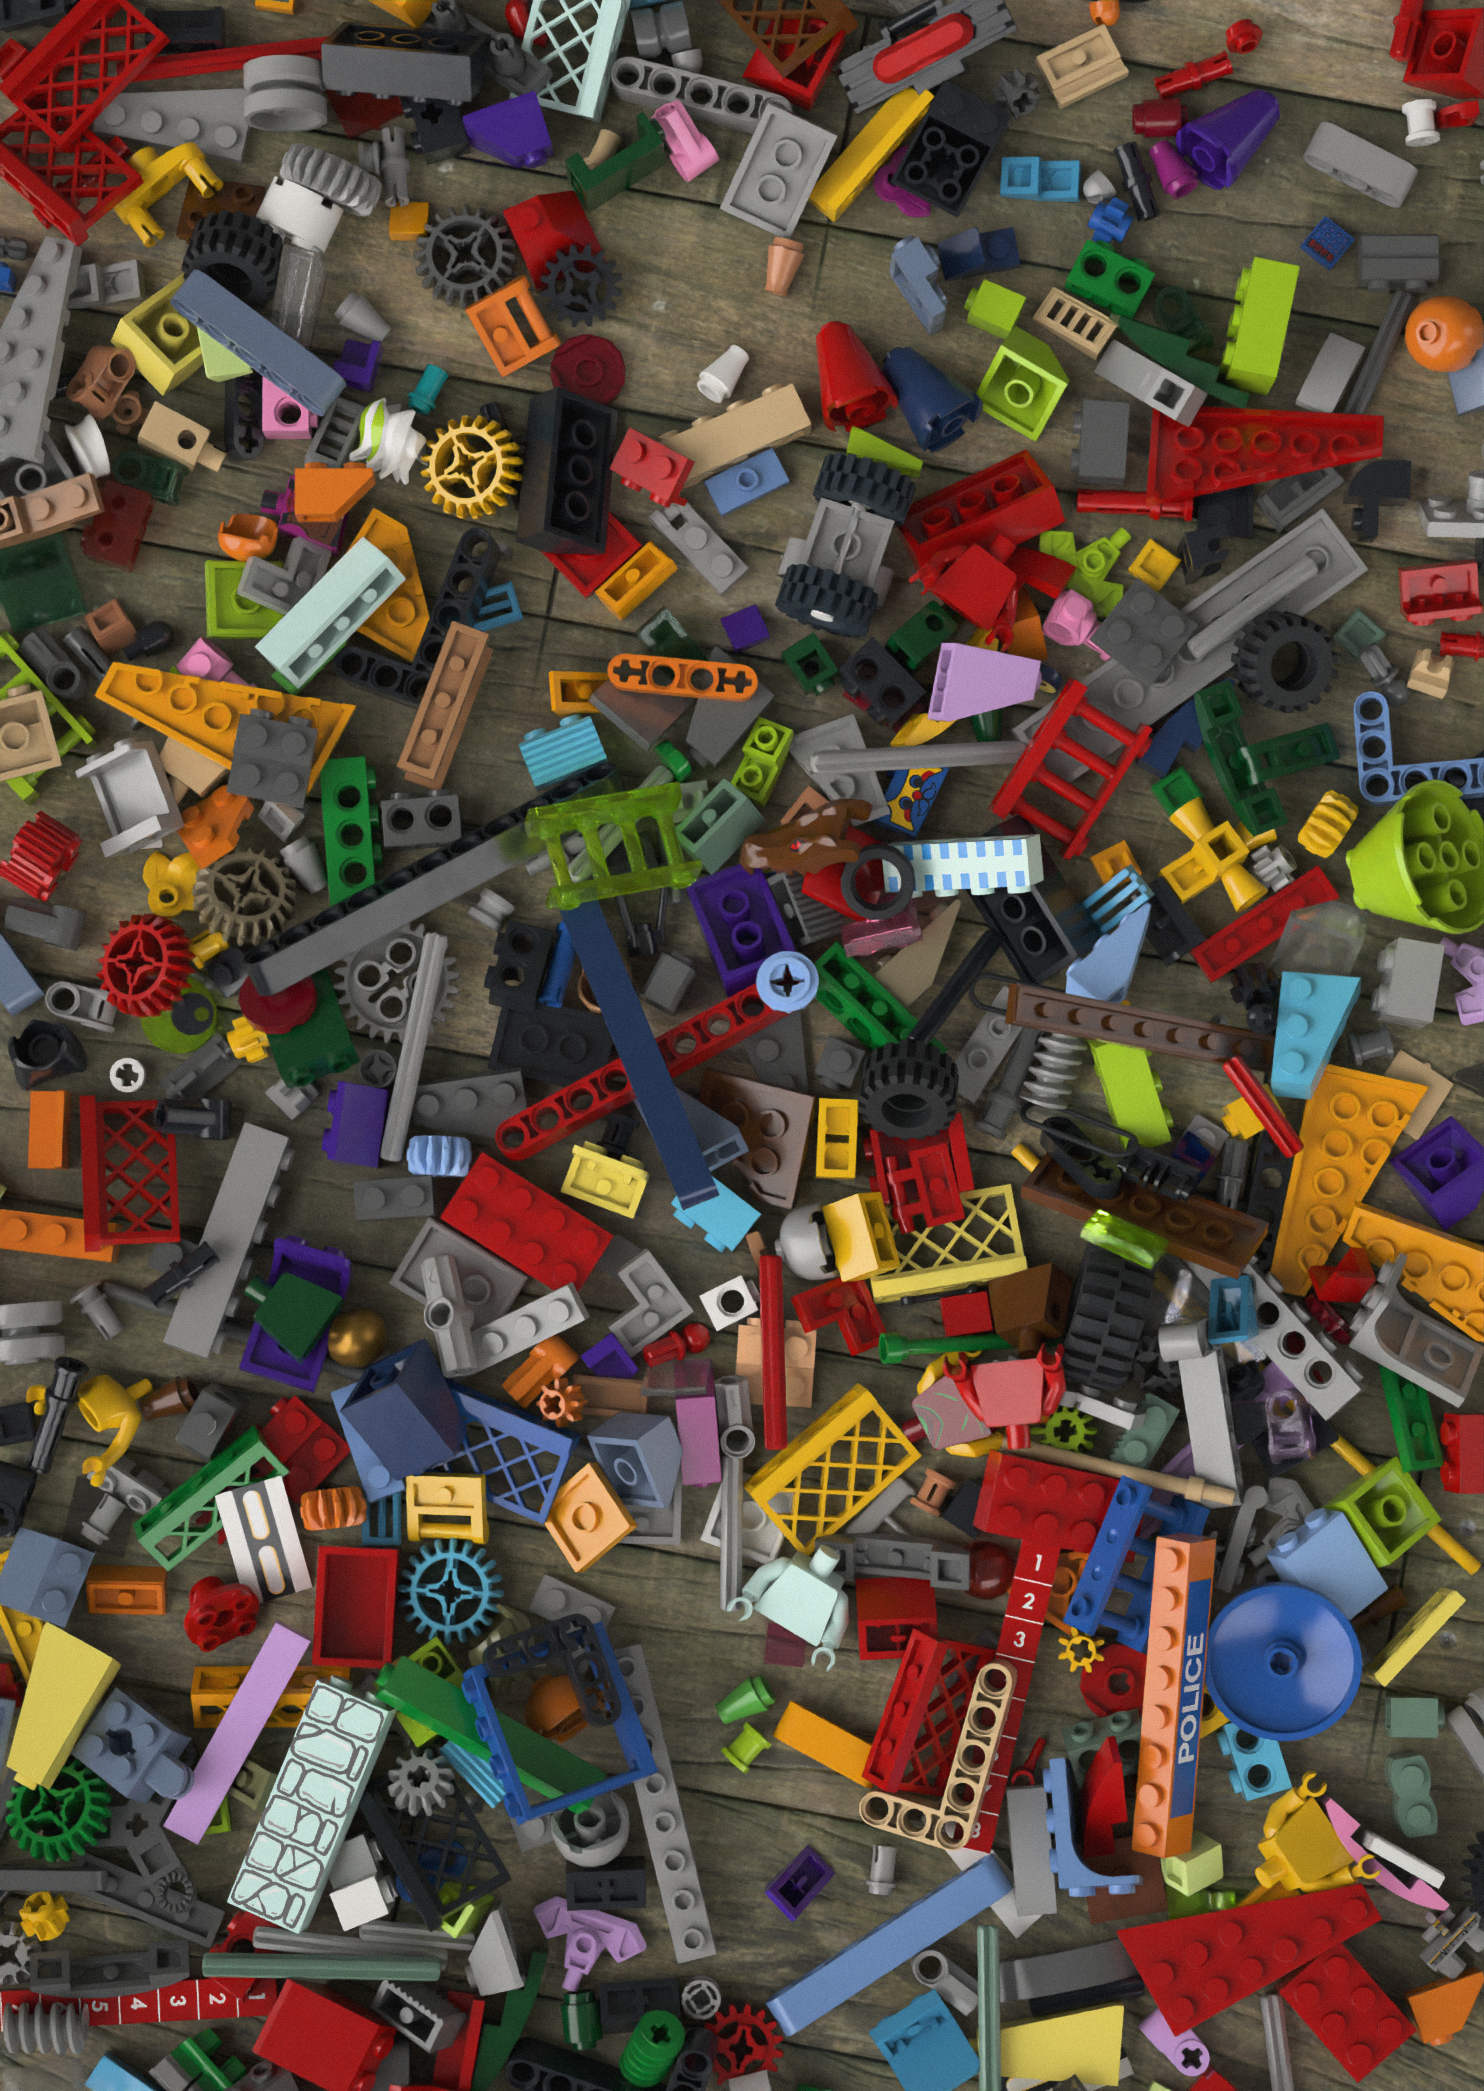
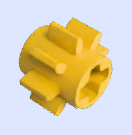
M244 1016L232 1020L235 1029L227 1032V1038L235 1057L240 1059L246 1056L248 1062L251 1063L269 1057L266 1050L270 1046L267 1035L255 1030Z
M1071 1626L1072 1636L1069 1638L1059 1636L1058 1641L1066 1645L1067 1649L1061 1651L1058 1654V1658H1069L1071 1661V1672H1074L1078 1665L1085 1666L1087 1672L1090 1673L1092 1672L1091 1662L1093 1659L1104 1661L1105 1656L1101 1652L1096 1651V1647L1104 1644L1105 1639L1104 1637L1094 1639L1093 1636L1078 1631V1629ZM1082 1639L1088 1641V1649L1092 1652H1084L1081 1657L1076 1656L1075 1647L1071 1644H1080Z
M50 1891L36 1892L26 1899L23 1909L19 1910V1914L23 1919L20 1924L28 1937L36 1933L40 1941L52 1940L64 1931L66 1923L70 1921V1917L66 1912L69 1907L61 1894L53 1898Z

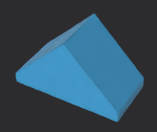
M1250 1275L1239 1276L1238 1279L1232 1277L1211 1279L1209 1344L1246 1341L1258 1336Z

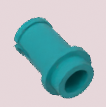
M427 364L414 392H409L407 396L409 399L407 406L424 416H427L429 411H434L436 406L433 403L445 380L448 378V373L435 365Z

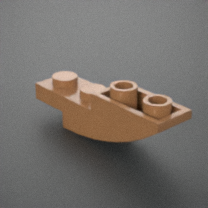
M88 472L19 498L12 495L1 499L0 549L76 526L75 522L105 512L95 475Z

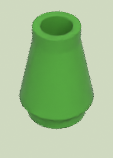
M762 1674L756 1677L750 1675L723 1700L716 1703L715 1708L721 1720L727 1725L732 1721L770 1710L769 1705L776 1702V1697L770 1684Z

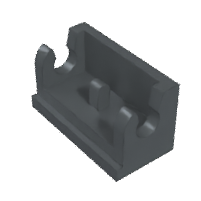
M1333 467L1284 477L1262 495L1254 499V503L1277 533L1280 534L1338 491L1345 481Z

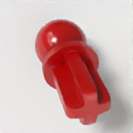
M700 1323L686 1325L682 1329L680 1336L676 1331H670L666 1338L643 1347L644 1361L650 1367H656L673 1359L678 1361L684 1360L686 1358V1351L692 1354L701 1353L710 1344V1333Z

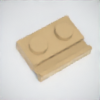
M1105 24L1036 56L1035 60L1051 93L1054 94L1058 102L1059 109L1128 77L1129 74Z

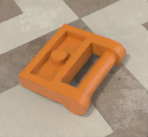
M525 275L513 279L502 288L464 308L501 377L512 373L561 344L556 332L552 333L530 294L528 290L530 284ZM513 297L516 298L538 339L531 346H528L505 304L506 301Z

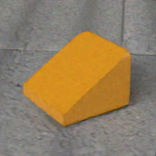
M396 202L397 207H390L389 236L391 241H416L417 237L420 236L429 237L424 228L426 223L429 224V202H409V204L400 207V202Z

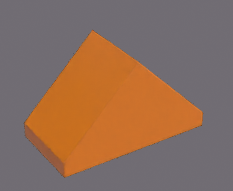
M1024 586L1018 594L1017 616L1012 629L1014 640L1005 650V653L1042 662L1048 660L1041 621Z

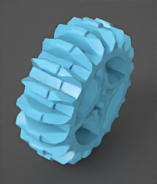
M456 1538L450 1539L449 1550H444L442 1540L437 1539L434 1541L436 1553L432 1554L430 1549L423 1545L420 1547L421 1554L425 1558L423 1561L414 1555L410 1556L408 1561L416 1567L415 1572L408 1569L401 1571V1576L410 1579L411 1583L410 1585L401 1584L398 1586L399 1592L410 1593V1598L401 1600L399 1606L405 1608L412 1605L414 1611L409 1613L405 1619L407 1622H410L418 1616L422 1620L415 1629L418 1634L422 1633L427 1625L431 1627L430 1641L436 1636L438 1637L439 1631L445 1632V1644L452 1643L453 1632H457L460 1642L464 1643L467 1641L465 1629L470 1628L472 1633L478 1637L482 1634L481 1628L477 1624L479 1620L487 1626L492 1625V1618L485 1614L487 1609L497 1613L500 1610L496 1607V1603L491 1602V1597L498 1598L504 1596V1590L492 1589V1583H497L503 1578L501 1574H495L491 1577L488 1574V1570L496 1566L495 1560H490L485 1565L479 1561L486 1554L484 1548L478 1550L475 1556L469 1554L473 1546L472 1541H466L461 1551L457 1550L458 1540ZM447 1558L444 1577L440 1582L420 1583L423 1573L433 1562ZM459 1560L468 1563L476 1570L481 1579L482 1586L469 1585L462 1581L459 1575ZM452 1570L454 1586L461 1588V1590L471 1591V1593L463 1592L460 1597L456 1595L454 1597L456 1601L451 1603V1610H449L450 1601H448L447 1594L441 1593V1591H432L431 1589H439L441 1585L447 1586L446 1580L451 1579ZM420 1595L434 1597L440 1601L443 1610V1622L435 1619L425 1610L420 1600ZM482 1598L478 1610L471 1618L455 1623L457 1607L461 1600Z

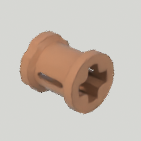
M927 1468L925 1471L927 1477L917 1497H912L910 1503L941 1518L943 1513L940 1509L950 1490L956 1489L958 1484Z

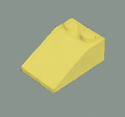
M184 273L122 317L110 341L115 347L127 349L133 354L136 361V369L162 396H165L189 378L204 364L197 326L177 312L170 303V299L185 281Z

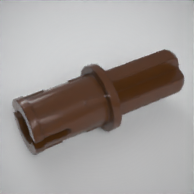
M1395 1583L1350 1621L1356 1632L1371 1624L1376 1627L1379 1625L1378 1621L1403 1607H1407L1408 1602L1400 1587Z

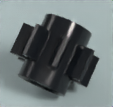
M1262 962L1258 964H1244L1236 971L1234 976L1230 977L1233 987L1230 989L1235 1003L1243 1002L1247 1011L1256 1004H1270L1273 997L1278 996L1275 985L1279 981L1273 969L1266 971Z

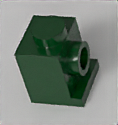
M814 632L781 652V660L787 666L805 696L814 692L816 697L836 685L833 678L838 676L839 670ZM806 665H817L819 672L815 676L807 675L804 671Z

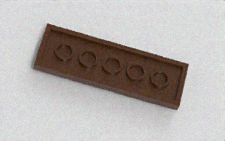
M1046 1152L1022 1185L1021 1198L1234 1279L1239 1278L1266 1237L1269 1222L1191 1194L1187 1202L1182 1199L1176 1202L1173 1198L1161 1194L1160 1191L1158 1193L1153 1192L1154 1179L1147 1189L1143 1188L1142 1182L1144 1177L1139 1184L1128 1179H1121L1119 1192L1113 1198H1094L1088 1195L1048 1152ZM1082 1155L1071 1156L1077 1160H1089L1088 1157Z

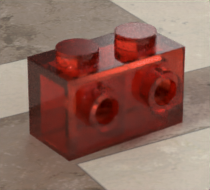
M107 480L104 490L99 489L105 512L96 514L92 525L85 526L80 546L84 547L83 553L88 560L132 573L156 501L150 493Z

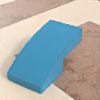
M1002 157L1001 197L1034 201L1080 202L1082 164L1080 160L1042 161L1040 157Z

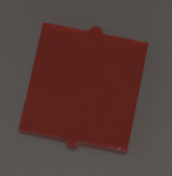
M325 90L348 140L372 129L378 131L381 129L382 124L404 115L397 95L390 99H377L372 96V93L358 92L356 95L342 96L336 94L335 90Z

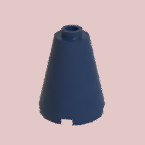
M896 347L885 356L882 373L896 392L898 405L918 445L925 452L927 448L933 453L948 447L965 433L961 427L968 419L973 424L978 419L983 409L981 398L913 348Z

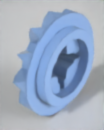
M793 951L779 952L767 958L759 968L756 978L757 991L761 1000L773 1011L778 1010L788 1014L792 1011L805 1009L807 1004L813 998H816L819 985L818 972L811 960ZM786 968H789L793 980L800 982L798 985L792 986L790 997H787L783 986L776 985L777 982L784 980Z

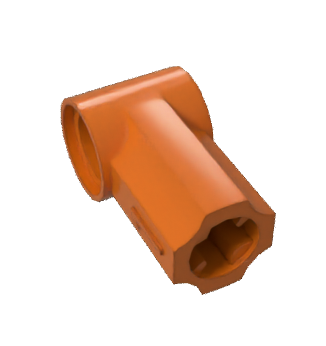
M558 1334L539 1342L529 1353L530 1357L501 1385L524 1409L542 1392V1385L550 1384L553 1380L561 1378L580 1359V1356Z

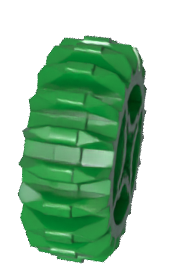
M70 1757L67 1758L50 1790L39 1784L34 1791L24 1785L21 1787L10 1786L11 1792L16 1795V1799L5 1802L6 1807L13 1811L5 1817L6 1823L13 1826L9 1831L10 1836L15 1841L19 1840L18 1847L24 1852L30 1851V1855L36 1860H41L45 1857L49 1863H55L58 1856H60L65 1862H70L73 1850L78 1855L85 1856L83 1845L87 1842L93 1846L98 1845V1841L94 1837L96 1831L107 1832V1827L101 1822V1819L112 1817L111 1811L105 1807V1805L112 1801L111 1795L104 1791L108 1787L107 1782L102 1778H98L95 1772L78 1759L73 1762ZM62 1782L81 1784L74 1789L69 1787L62 1791H58L54 1787L55 1784ZM41 1796L39 1804L35 1807L37 1800ZM55 1798H56L61 1804H63V1805H59L60 1807H62V1810L59 1812L60 1815H61V1817H62V1819L59 1818L56 1814H54V1813H58V1812L55 1810L56 1807H58V1805H57V1803H56V1801H55ZM84 1809L82 1816L77 1822V1817L79 1813ZM55 1827H59L64 1832L61 1835L52 1837L36 1834L43 1829L48 1831Z

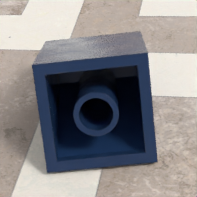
M425 1338L369 1365L340 1410L397 1481L411 1474L419 1476L436 1462L446 1463L452 1460L460 1452L461 1447L459 1445L467 1433V1428L432 1349Z

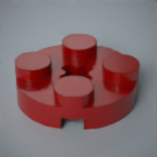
M1110 1643L1098 1648L1096 1651L1101 1652L1105 1656L1104 1661L1093 1659L1091 1662L1092 1672L1088 1673L1085 1666H1082L1080 1672L1079 1689L1084 1702L1100 1718L1110 1716L1119 1711H1129L1136 1708L1141 1717L1143 1714L1147 1655L1118 1643ZM1122 1672L1126 1673L1128 1676L1125 1682L1129 1685L1128 1690L1124 1692L1119 1689L1116 1693L1111 1692L1112 1683L1109 1681V1677L1112 1674L1119 1676Z

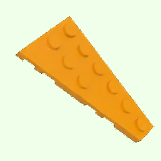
M1331 1064L1327 1065L1312 1099H1305L1298 1131V1137L1303 1142L1304 1148L1294 1155L1274 1255L1269 1267V1271L1285 1287L1281 1293L1299 1297L1306 1296L1312 1286L1308 1270L1312 1265L1323 1266L1329 1257L1328 1255L1348 1224L1356 1201L1361 1202L1390 1154V1150L1407 1125L1413 1111L1429 1086Z
M1356 1201L1342 1241L1353 1248H1364L1369 1261L1378 1268H1382L1387 1259L1394 1262L1400 1252L1407 1255V1260L1399 1277L1400 1284L1410 1292L1415 1291L1430 1302V1307L1474 1340L1484 1343V1246Z

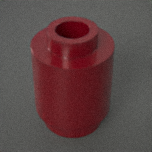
M1179 98L1144 99L1141 104L1132 105L1133 134L1142 135L1143 138L1176 137L1177 131L1188 123L1187 105H1180Z

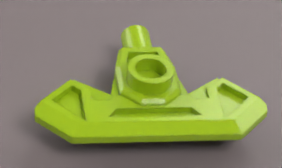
M1124 528L1118 529L1109 539L1104 536L1076 552L1073 532L1045 531L1040 534V552L1052 555L1077 567L1067 588L1090 600L1094 606V612L1097 613V617L1106 618L1123 597L1122 584L1103 580L1120 556L1119 549L1131 539V536Z

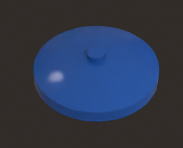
M1270 1582L1253 1586L1229 1600L1219 1610L1209 1627L1205 1683L1208 1692L1226 1718L1240 1729L1252 1735L1275 1741H1294L1314 1736L1337 1722L1348 1710L1357 1694L1362 1674V1650L1357 1632L1340 1606L1313 1588L1291 1582Z

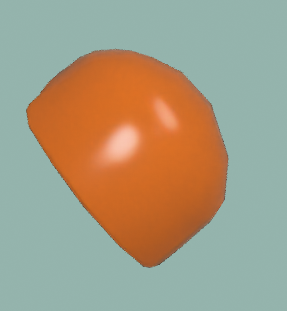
M241 513L233 514L226 527L225 522H221L217 536L218 544L228 556L240 562H247V559L252 556L263 560L271 555L275 549L279 527L275 521L263 516Z

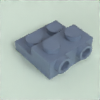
M910 235L893 247L895 251L891 254L889 274L928 335L931 336L943 329L946 314L944 306L948 304L945 295L936 284L938 275L937 265L940 264V261L929 244L923 246L918 237L914 238L913 235Z

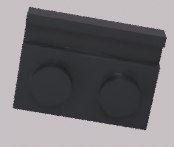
M1254 484L1196 496V530L1226 523L1229 534L1222 539H1252Z

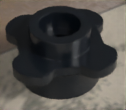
M1249 1360L1246 1364L1237 1366L1227 1375L1232 1399L1251 1400L1263 1391L1265 1379L1258 1371L1260 1364L1257 1360Z

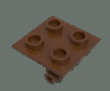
M190 179L176 236H179L180 240H186V244L189 245L197 222L201 218H206L207 214L211 212L219 214L220 210H229L231 213L240 211L245 212L246 216L256 217L263 202L266 187L222 181L223 187L217 191L207 181L208 186L215 195L210 198H203L201 192Z

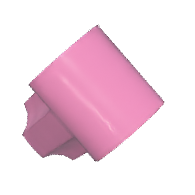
M679 100L666 103L655 111L651 119L655 118L666 135V138L663 140L671 151L669 153L670 160L686 182H690L719 161L714 147L705 135L697 130L685 107Z

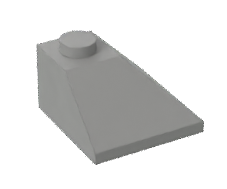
M503 1900L495 1903L468 1958L470 1964L465 1966V1972L471 1988L478 1987L481 1996L521 1988L525 1985L527 1979V1971Z

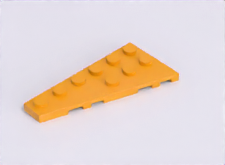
M118 662L112 663L94 695L97 699L228 770H231L234 756L233 748L240 714L250 715L251 709H260L274 713L273 720L288 723L289 716L311 720V728L318 729L319 737L306 798L357 708L356 705L339 704L312 697L306 698L284 694L279 691L201 679L200 677L190 675L184 676Z

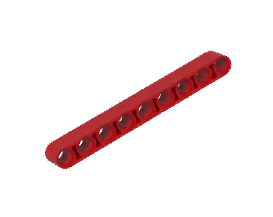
M787 968L784 980L776 984L777 986L787 983L798 985L800 982L793 980ZM755 983L656 1037L655 1040L671 1079L789 1014L778 1010L773 1011L762 1001ZM751 1002H760L764 1005L763 1011L756 1016L745 1014L744 1009ZM724 1020L729 1022L730 1028L726 1033L715 1035L710 1032L712 1024L716 1021ZM691 1039L696 1042L694 1050L687 1054H681L676 1051L680 1041ZM618 1058L503 1121L495 1132L496 1143L503 1155L511 1161L525 1160L633 1101L636 1095L621 1059ZM622 1076L627 1078V1084L622 1090L611 1091L608 1089V1084L614 1077ZM589 1095L593 1097V1103L588 1109L577 1110L574 1108V1102L579 1096ZM556 1114L559 1116L558 1123L553 1128L543 1129L540 1127V1121L545 1115ZM512 1133L524 1134V1141L519 1147L509 1148L505 1146L506 1139Z

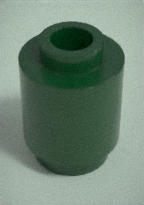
M582 1989L577 1990V1992L569 1991L563 1993L564 2002L560 2005L564 2042L573 2043L574 2050L597 2047L596 2041L603 2039L604 2036L601 2024L600 1999L595 1998V1990Z

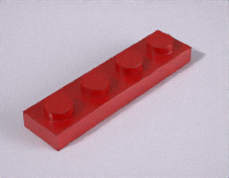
M1317 865L1193 948L1189 953L1211 984L1337 900L1340 896L1319 865Z

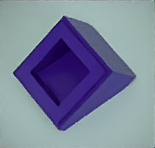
M756 604L720 619L735 655L770 640V633Z

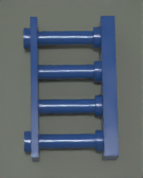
M1122 1475L1063 1622L1091 1636H1094L1098 1624L1119 1631L1116 1641L1147 1655L1156 1541L1154 1543L1135 1536L1142 1515L1144 1513L1163 1520L1158 1536L1182 1532L1200 1536L1210 1510L1177 1495L1173 1496L1170 1506L1149 1499L1153 1490L1152 1487ZM1128 1550L1149 1557L1140 1579L1120 1572ZM1113 1587L1134 1594L1125 1616L1105 1609Z

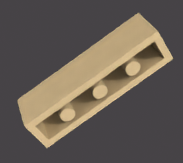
M782 383L772 385L762 391V397L749 402L748 399H741L727 407L728 412L714 418L712 414H708L695 420L692 423L693 427L679 433L678 430H672L657 438L658 442L695 461L682 490L707 480L770 448L774 450L810 434L812 424L793 383L785 387Z

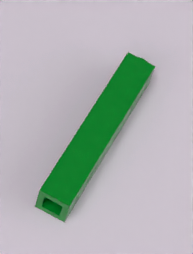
M403 1655L392 1664L389 1662L384 1664L375 1683L380 1685L374 1696L375 1698L489 1763V1757L492 1756L488 1742H483L478 1735L475 1720L478 1719L474 1704H469L465 1699L462 1689ZM494 1709L522 1783L553 1799L604 1780L605 1772ZM594 1798L567 1807V1809L580 1814L590 1808Z

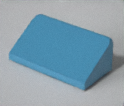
M109 2051L103 2055L84 2084L93 2091H165Z

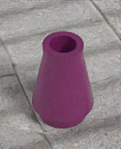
M1168 140L1158 142L1149 150V155L1154 162L1165 194H1170L1173 199H1179L1188 195L1197 187L1199 183L1196 178L1197 171L1170 145Z

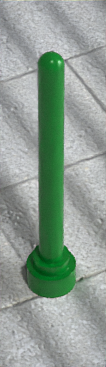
M898 1332L880 1334L878 1344L879 1356L883 1364L901 1363L902 1359H907L909 1355L1014 1349L1012 1345L998 1334L908 1339L906 1336H900ZM1061 1337L1044 1341L1042 1344L1046 1343V1347L1056 1346L1059 1344Z

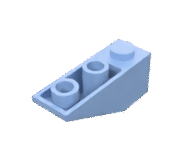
M1146 902L1137 911L1128 912L1120 921L1119 927L1111 935L1106 933L1098 939L1093 947V951L1086 958H1078L1070 965L1066 972V993L1118 1004L1127 997L1149 925L1151 904Z

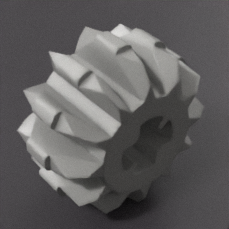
M427 1748L423 1756L419 1757L416 1749H411L410 1760L406 1761L402 1757H397L396 1763L399 1769L389 1770L388 1777L394 1783L388 1787L390 1796L397 1797L395 1801L397 1808L403 1809L409 1806L410 1815L415 1817L419 1813L420 1808L423 1807L426 1815L431 1816L433 1814L431 1805L436 1803L442 1808H445L447 1805L443 1795L454 1793L455 1789L450 1781L455 1775L452 1768H446L447 1760L443 1755L434 1759L432 1749ZM423 1777H427L428 1782H422L420 1787H415L414 1782L420 1783Z

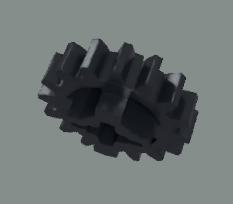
M575 242L571 243L570 253L568 254L561 248L557 249L558 261L555 262L548 259L545 264L551 273H543L540 277V281L549 285L541 290V297H551L552 299L547 304L546 309L550 311L558 308L560 312L557 320L560 322L566 316L572 317V327L577 326L579 319H584L586 325L592 327L593 317L596 315L600 320L605 321L607 315L604 309L607 307L615 311L618 305L612 299V296H622L623 289L614 286V283L622 280V273H612L611 271L617 261L611 259L606 262L603 259L606 251L604 248H601L597 254L592 253V246L589 242L585 245L584 251H579ZM576 260H586L595 265L591 268L579 266ZM562 270L566 278V285L557 292L556 277L559 271ZM575 277H578L581 281L586 279L590 281L587 288L588 293H585L582 289L576 291L573 289L576 281ZM606 278L607 292L601 300L600 295L596 291L597 284ZM571 302L581 303L587 309H575L568 306V304Z

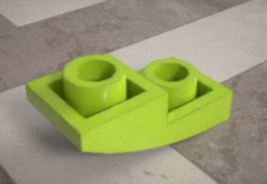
M762 717L758 718L742 748L745 756L731 784L752 803L765 807L785 763L794 732L792 729Z

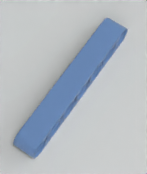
M989 1854L775 1993L765 2004L786 2037L791 2036L1007 1895L1014 1886L994 1855Z

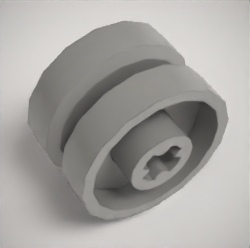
M270 55L249 60L243 65L244 89L250 93V95L244 98V122L247 125L263 131L302 132L320 128L327 123V99L321 95L326 90L323 89L321 61L298 55Z
M62 1301L0 1305V1331H2V1337H0V1363L5 1362V1365L42 1362L41 1359L66 1356L64 1335L57 1332L40 1333L39 1331L40 1327L55 1326L63 1321Z

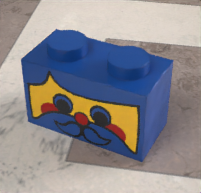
M949 768L888 770L887 776L893 779L887 791L882 790L890 814L874 819L873 823L908 840H916Z

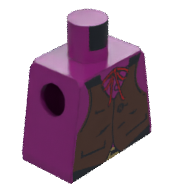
M295 475L289 477L286 494L264 490L261 512L280 516L279 530L282 535L291 539L301 537L332 552V555L340 557L350 510L338 522H298L295 516Z

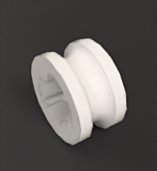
M122 1058L112 1066L110 1080L112 1085L119 1091L126 1093L135 1092L144 1085L146 1070L144 1065L138 1060ZM126 1064L133 1065V1072L138 1073L137 1082L131 1081L132 1086H124V1079L118 1078L120 1068L126 1070L124 1066Z

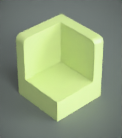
M1198 1830L1192 1831L1190 1852L1168 1858L1160 1857L1163 1882L1187 1896L1222 1879L1224 1875L1221 1844Z

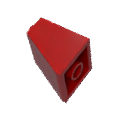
M287 1978L252 2051L328 2091H371L376 2081L375 2074L382 2060L392 2050L394 2044L393 2037L397 2029L378 2015L327 1984Z

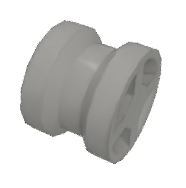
M483 887L480 892V901L477 905L471 906L467 914L498 934L503 929L502 922L505 917L512 915L516 908L496 893Z

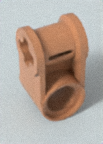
M104 345L92 347L80 369L66 388L67 398L84 406L87 409V413L91 414L95 421L106 418L115 408L119 396L134 375L136 361L133 354L124 348Z

